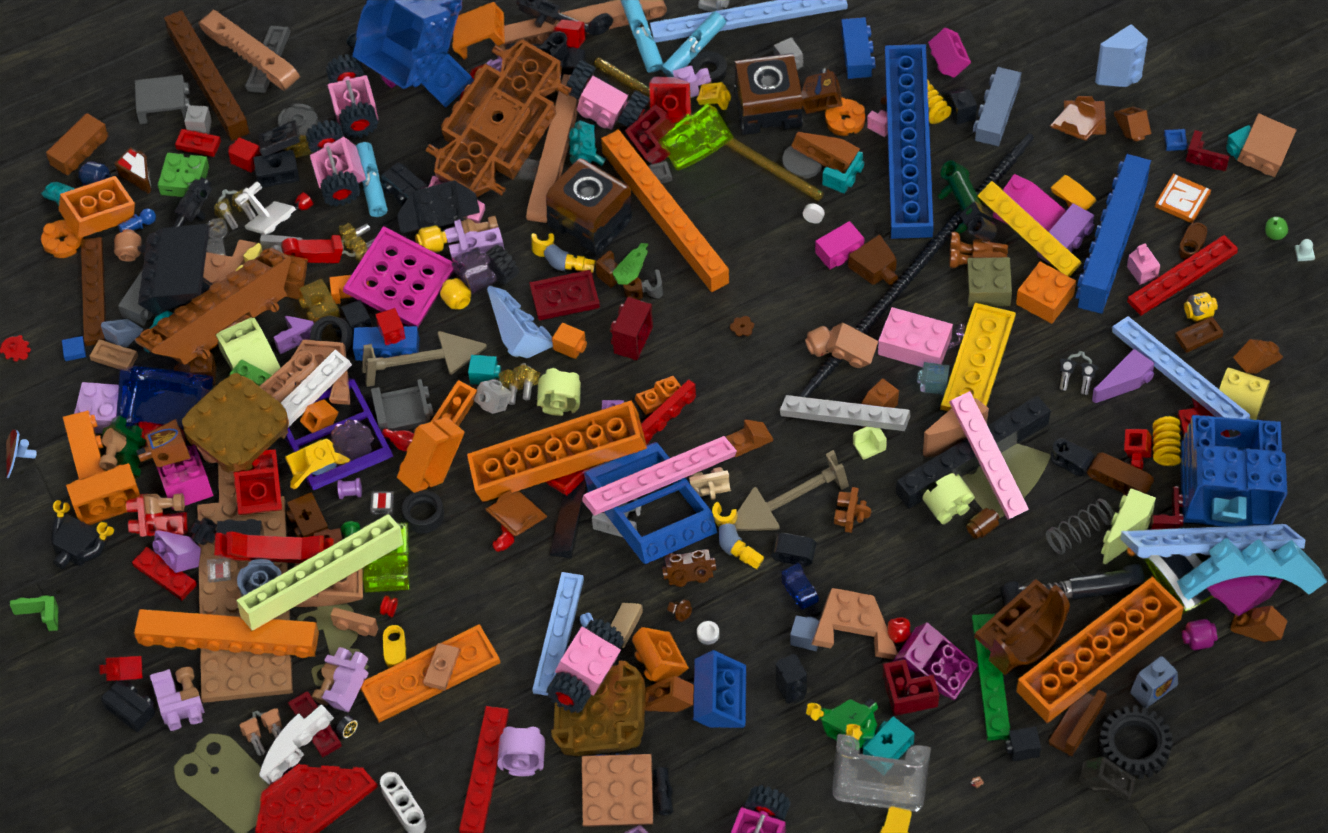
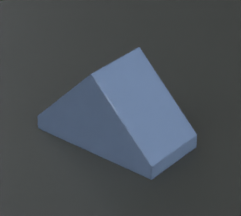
M129 319L107 321L101 324L106 342L125 348L143 331L141 327Z

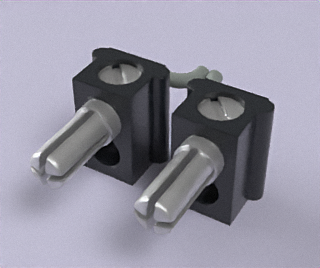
M1079 351L1078 354L1070 355L1068 359H1060L1062 378L1059 389H1063L1066 376L1064 391L1067 390L1070 374L1074 373V368L1077 366V362L1071 360V358L1079 357L1082 353V357L1088 360L1089 364H1081V367H1083L1081 376H1083L1081 394H1084L1087 380L1085 395H1087L1090 381L1092 378H1095L1096 370L1099 369L1098 366L1093 365L1091 359L1085 356V352Z

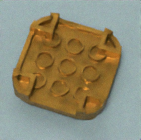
M233 373L221 381L192 407L182 419V424L190 444H195L221 465L223 471L229 473L230 471H248L253 468L251 463L280 436L284 439L288 434L289 419L286 409L280 402L252 380L238 373Z
M619 661V665L611 667L594 696L591 694L586 705L579 713H571L569 709L565 711L564 707H558L557 703H555L554 729L551 730L552 738L565 755L582 756L620 752L636 748L640 745L644 732L645 683L640 672L634 666L628 664L627 661Z

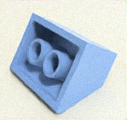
M1132 24L1100 44L1095 80L1098 85L1127 87L1141 79L1148 39Z

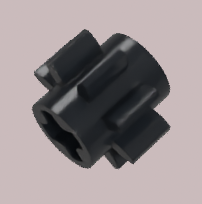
M202 518L201 521L196 519L190 530L193 533V540L201 545H206L208 541L213 543L217 524L209 518Z

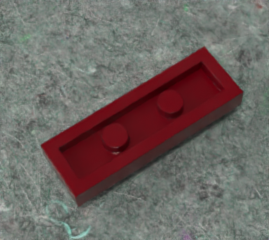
M308 691L288 702L295 716L300 714L304 719L318 708ZM330 725L317 732L311 740L322 758L342 747L340 740Z

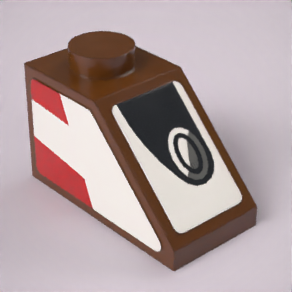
M130 147L115 162L118 176L149 194L151 192V181L147 156L142 151H136Z

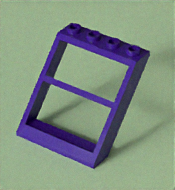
M352 378L348 379L349 389H353L364 412L298 440L294 439L288 427V434L285 438L294 453L300 450L299 446L368 418L383 448L315 477L309 474L306 480L312 490H316L393 457L355 380ZM333 385L330 386L315 402L329 398Z

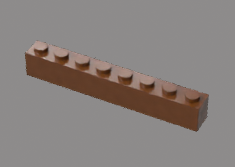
M180 10L164 17L168 34L231 141L249 134L246 117L183 11Z

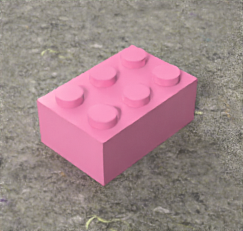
M892 307L879 339L878 355L927 369L941 367L952 338L953 324Z

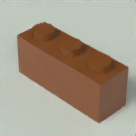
M86 113L46 152L50 165L68 176L100 144L105 142L108 137L105 124Z

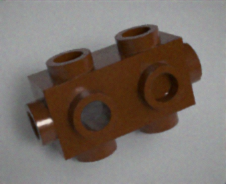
M709 549L696 550L685 554H667L665 557L666 566L662 567L664 580L669 579L670 585L674 584L677 587L685 586L687 582L695 580L699 583H704L709 578H712L713 571L717 570L715 558H710Z

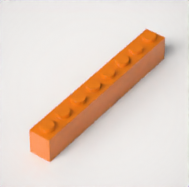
M139 609L134 634L138 644L144 646L163 645L167 648L178 646L191 650L204 648L210 651L229 650L234 653L245 651L258 655L271 653L277 656L296 655L300 658H306L308 656L315 657L319 631L316 622L272 619L252 631L244 620L237 616Z

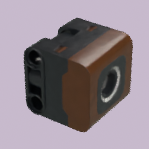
M794 53L735 61L734 93L742 135L761 133V127L762 129L782 126V122L784 130L803 127L802 94Z
M579 158L547 192V225L561 234L566 232L581 240V246L599 255L631 221V188L593 164Z

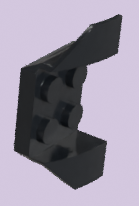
M453 180L416 190L414 193L412 192L397 216L400 231L403 234L430 226H438L440 228L455 224L454 221L456 220L462 222L468 219L467 216L480 213L476 193Z

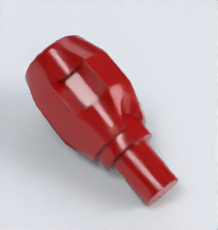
M386 428L382 431V435L390 439L398 449L407 452L414 433L407 430L391 431Z

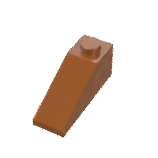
M797 132L791 146L820 164L839 170L843 174L846 173L860 150L843 139Z

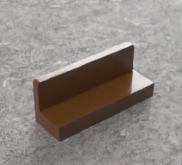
M1098 690L1095 696L1086 693L1074 702L1051 736L1049 744L1073 756L1103 708L1107 693Z

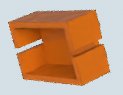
M448 417L419 425L414 431L413 440L407 448V454L400 465L397 478L414 493L427 489L428 486L433 487L442 484L465 432Z

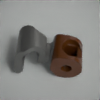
M654 271L655 281L657 282L654 288L649 284L648 279L642 282L638 277L628 285L623 284L626 298L630 297L639 300L643 298L644 292H647L650 297L661 298L663 296V285L660 271Z

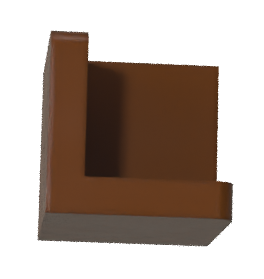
M611 250L596 261L597 277L610 288L617 284L613 271L618 266L614 262V253Z

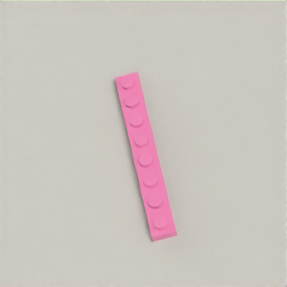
M723 436L583 495L582 501L595 516L735 457L737 451L726 437Z

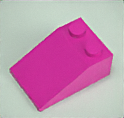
M1016 174L1012 176L1003 189L1011 199L1048 232L1066 212L1064 208L1033 182ZM993 211V218L1006 223Z

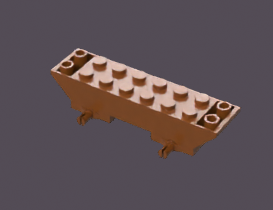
M272 247L263 250L260 256L245 262L242 268L229 273L221 282L211 285L208 291L193 298L187 305L177 308L171 316L159 320L153 328L143 331L135 339L136 343L154 354L170 356L183 365L199 356L208 359L211 354L208 349L219 342L215 336L217 333L245 314L254 318L266 310L273 312L279 310L277 302L287 296L283 288L291 258Z

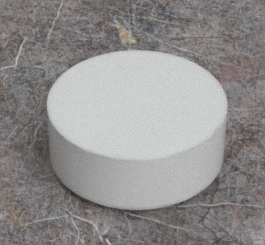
M808 204L803 211V217L811 223H820L825 214L823 208L817 204Z
M712 621L702 622L697 628L698 640L707 645L715 643L719 638V627Z

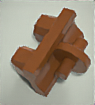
M852 487L851 492H839L837 506L848 507V511L836 510L834 524L845 526V532L852 533L855 516L857 517V522H863L864 518L871 516V509L866 506V501L862 500L860 505H857L859 488Z

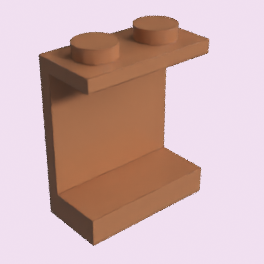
M1258 114L1237 161L1262 171L1264 174L1275 177L1296 129Z

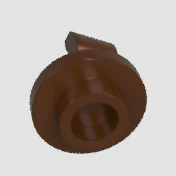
M684 599L680 603L669 602L667 611L676 613V620L682 622L690 617L692 607L690 601Z

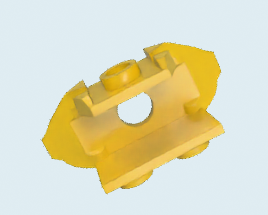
M329 439L317 441L289 454L285 458L293 474L290 487L293 489L298 488L309 474L331 463L346 464L350 462V459L340 453H335L332 446L333 443Z

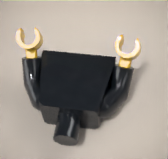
M55 501L53 509L57 512V515H54L51 543L57 557L53 563L60 569H64L69 561L81 566L86 561L88 562L99 557L107 542L106 537L114 533L113 527L108 526L105 531L107 526L105 522L99 523L96 529L68 514L65 517L64 513L69 511L70 505L64 503L61 510V501Z

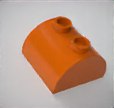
M644 627L636 632L632 640L637 650L634 654L639 662L644 663L646 667L644 674L650 681L660 682L672 676L677 677L688 669L670 632Z

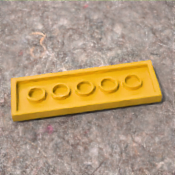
M974 303L941 403V410L949 411L952 408L949 401L967 392H971L974 399L977 398L987 407L1015 320V312Z

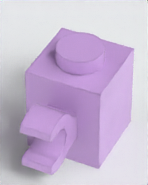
M692 66L673 71L675 78L690 82V98L698 96V85L711 82L708 68L699 70L697 74H694Z

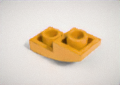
M1064 175L1051 187L1052 192L1066 200L1069 207L1074 203L1087 210L1096 202V198L1067 175Z

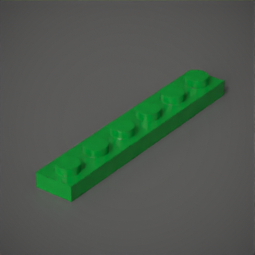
M995 614L972 615L974 636ZM974 638L987 741L1008 739L1010 726L1003 673L989 661L991 652Z

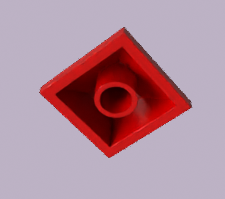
M653 77L649 83L650 109L656 104L668 114L674 123H691L690 82L674 77Z

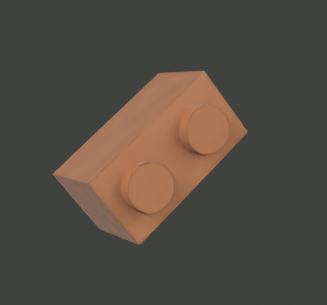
M841 323L832 328L825 350L831 352L832 356L850 362L849 364L853 367L862 368L871 364L878 341L845 323Z

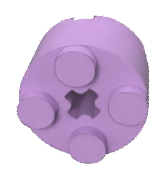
M529 727L527 729L504 728L499 738V768L503 770L504 767L509 770V774L514 776H531L539 768L541 771L544 767L545 739L540 734V730L536 727Z

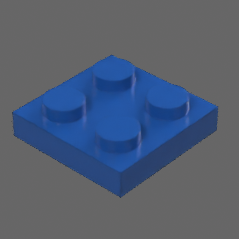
M447 54L436 64L433 80L429 83L424 81L421 84L446 108L474 79Z

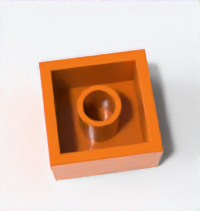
M1039 262L1018 289L1016 305L1052 324L1074 296L1076 280Z

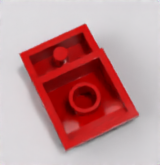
M276 449L265 450L251 463L253 468L248 471H234L238 515L282 510Z

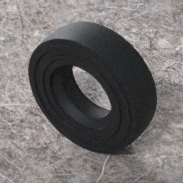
M706 51L695 56L691 64L694 74H697L704 64L711 63L717 69L709 73L711 82L708 84L719 83L724 79L727 73V63L722 55Z

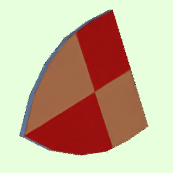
M12 430L6 441L7 478L10 477L16 457L36 458V450L27 449L29 445L28 440H21L18 446V430Z

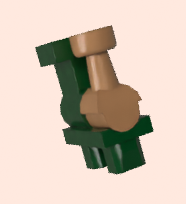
M117 416L112 419L110 426L103 428L102 434L104 436L102 443L107 449L106 455H103L100 459L99 466L102 469L111 470L118 465L129 463L134 479L140 477L141 469L138 468L140 459L136 450L146 445V440L142 438L143 429L134 425L127 429L125 427L126 419L122 416Z

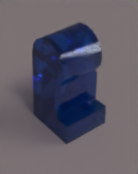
M800 563L782 571V583L801 609L819 602L818 594L803 573Z

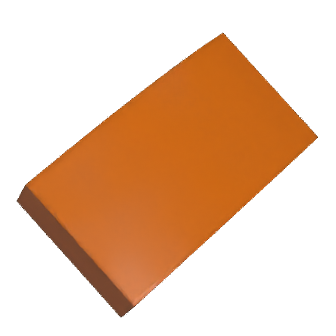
M674 376L655 382L654 388L636 394L635 401L645 415L657 410L681 385Z

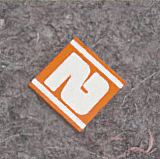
M1173 174L1158 198L1155 208L1193 223L1208 199L1211 190Z

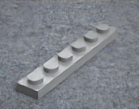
M786 395L780 408V414L784 417L905 431L910 419V410L789 395Z

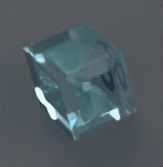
M924 362L923 370H919L917 376V383H921L920 391L944 395L948 384L950 366Z

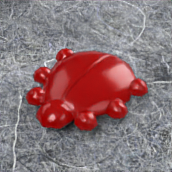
M18 335L17 337L5 339L1 345L0 353H4L6 359L12 357L17 362L19 358L26 360L29 356L27 353L31 349L27 348L29 342L24 341L22 335Z

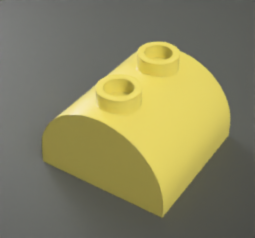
M1228 367L1219 390L1249 413L1250 419L1256 420L1270 381Z

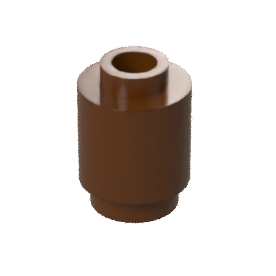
M984 508L969 520L966 528L973 538H983L999 525V515L993 509Z

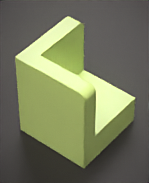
M865 427L853 433V445L863 460L886 450L887 438L880 428Z

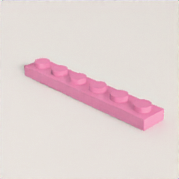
M967 392L949 401L1007 520L1029 510L971 392Z

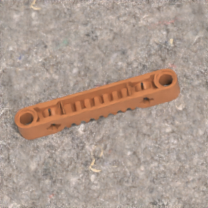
M212 10L198 23L206 35L218 44L228 46L229 49L232 48L239 56L242 55L244 60L247 59L254 67L257 66L258 70H262L264 74L266 73L268 80L285 91L300 78L298 72L291 64L217 11Z
M301 351L259 387L278 402H282L319 366V363L311 351ZM198 448L206 462L216 463V461Z

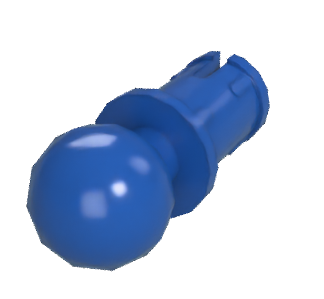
M144 209L139 217L134 214L129 220L118 224L119 231L143 229L142 224H152L156 219V214L151 209Z

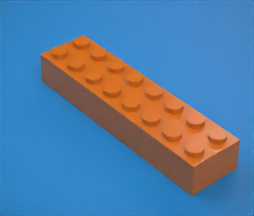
M631 400L469 453L467 456L475 492L482 502L497 498L509 490L513 493L645 450L647 446L638 411Z
M1151 577L1019 678L1017 693L1047 723L1178 623L1181 620L1184 607L1158 581Z

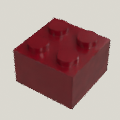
M627 297L625 304L620 305L618 318L612 322L610 328L614 354L638 361L653 329L652 304Z

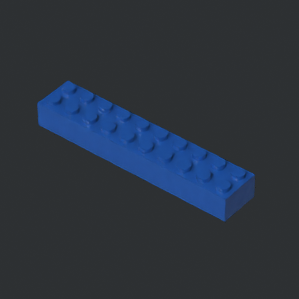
M926 44L885 46L891 239L933 237V207Z

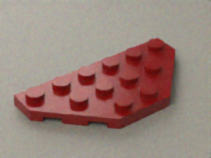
M298 764L262 791L256 833H319L378 788L377 783L363 768L340 769L339 766L308 767V765Z

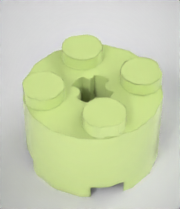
M555 368L547 369L546 374L542 375L538 381L537 406H541L544 413L555 416H563V412L570 410L572 413H575L580 406L581 382L579 375L574 372H561Z
M954 473L936 481L938 486L931 492L927 489L923 495V501L941 524L949 522L952 516L957 513L959 515L965 514L970 509L969 503L975 498L960 475L957 474L955 476Z

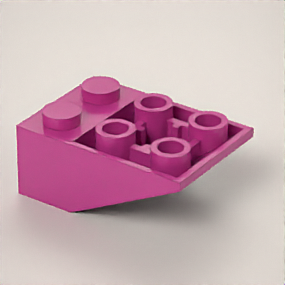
M195 445L187 446L190 459L157 467L167 498H173L174 494L183 493L185 506L213 496Z

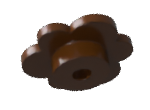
M748 316L736 317L734 323L730 325V330L739 337L742 335L750 336L754 328V323L751 322Z

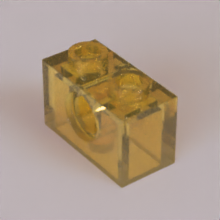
M323 279L299 288L301 297H298L301 307L308 310L306 313L308 320L315 323L320 318L329 315L341 318L339 309Z

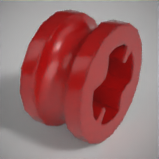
M386 595L381 604L380 614H388L389 617H393L397 609L398 599H390V596Z

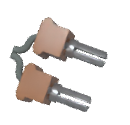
M272 709L264 713L255 711L252 713V718L240 724L242 735L246 736L249 743H253L258 755H261V752L264 754L265 750L260 741L261 734L256 714L261 716L263 725L267 727L269 733H273L275 738H277L282 728L278 709Z

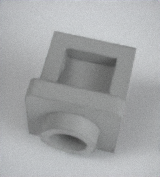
M699 0L698 8L710 12L723 10V8H727L729 0Z

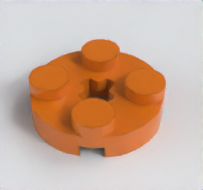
M842 97V106L826 109L825 122L828 125V129L836 135L848 136V133H858L864 127L865 108L856 101ZM847 115L850 118H845V120H843L842 116Z
M66 220L46 224L41 236L44 250L47 253L53 254L56 258H66L74 255L77 252L76 249L81 245V240L84 239V237L79 239L76 237ZM66 236L64 241L61 242L59 238Z

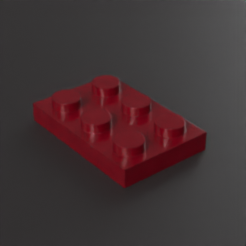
M591 270L529 282L538 321L600 308Z

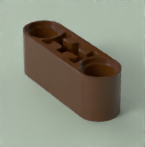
M1102 452L1097 453L1087 470V474L1093 480L1128 495L1130 489L1147 494L1154 483V478L1149 473Z

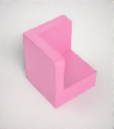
M883 110L879 113L871 111L868 115V128L883 137L887 135V112Z

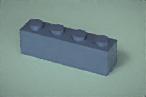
M998 67L995 75H991L989 82L991 88L990 90L986 89L984 95L985 105L980 106L978 114L980 119L975 121L973 132H976L975 141L999 146L1020 86L1021 72Z

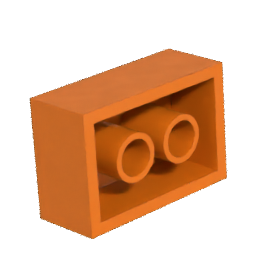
M116 176L60 194L59 212L78 239L129 220L133 217L135 203Z
M129 463L118 465L111 470L99 472L91 477L76 480L66 485L78 520L88 525L126 513V501L137 498L140 495Z

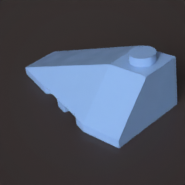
M492 286L487 288L502 341L508 348L509 354L514 357L530 358L553 347L550 333L543 326H536L533 323L535 318L531 314L520 310L521 305L507 291Z

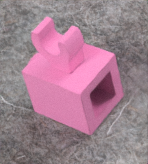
M1146 244L1138 246L1137 250L1129 254L1127 264L1128 269L1140 285L1157 278L1160 264L1149 248L1146 247Z

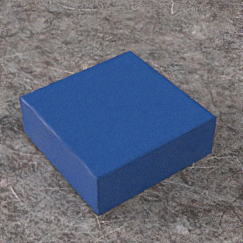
M1185 129L1164 130L1166 151L1187 150Z
M83 336L62 340L65 361L86 357Z

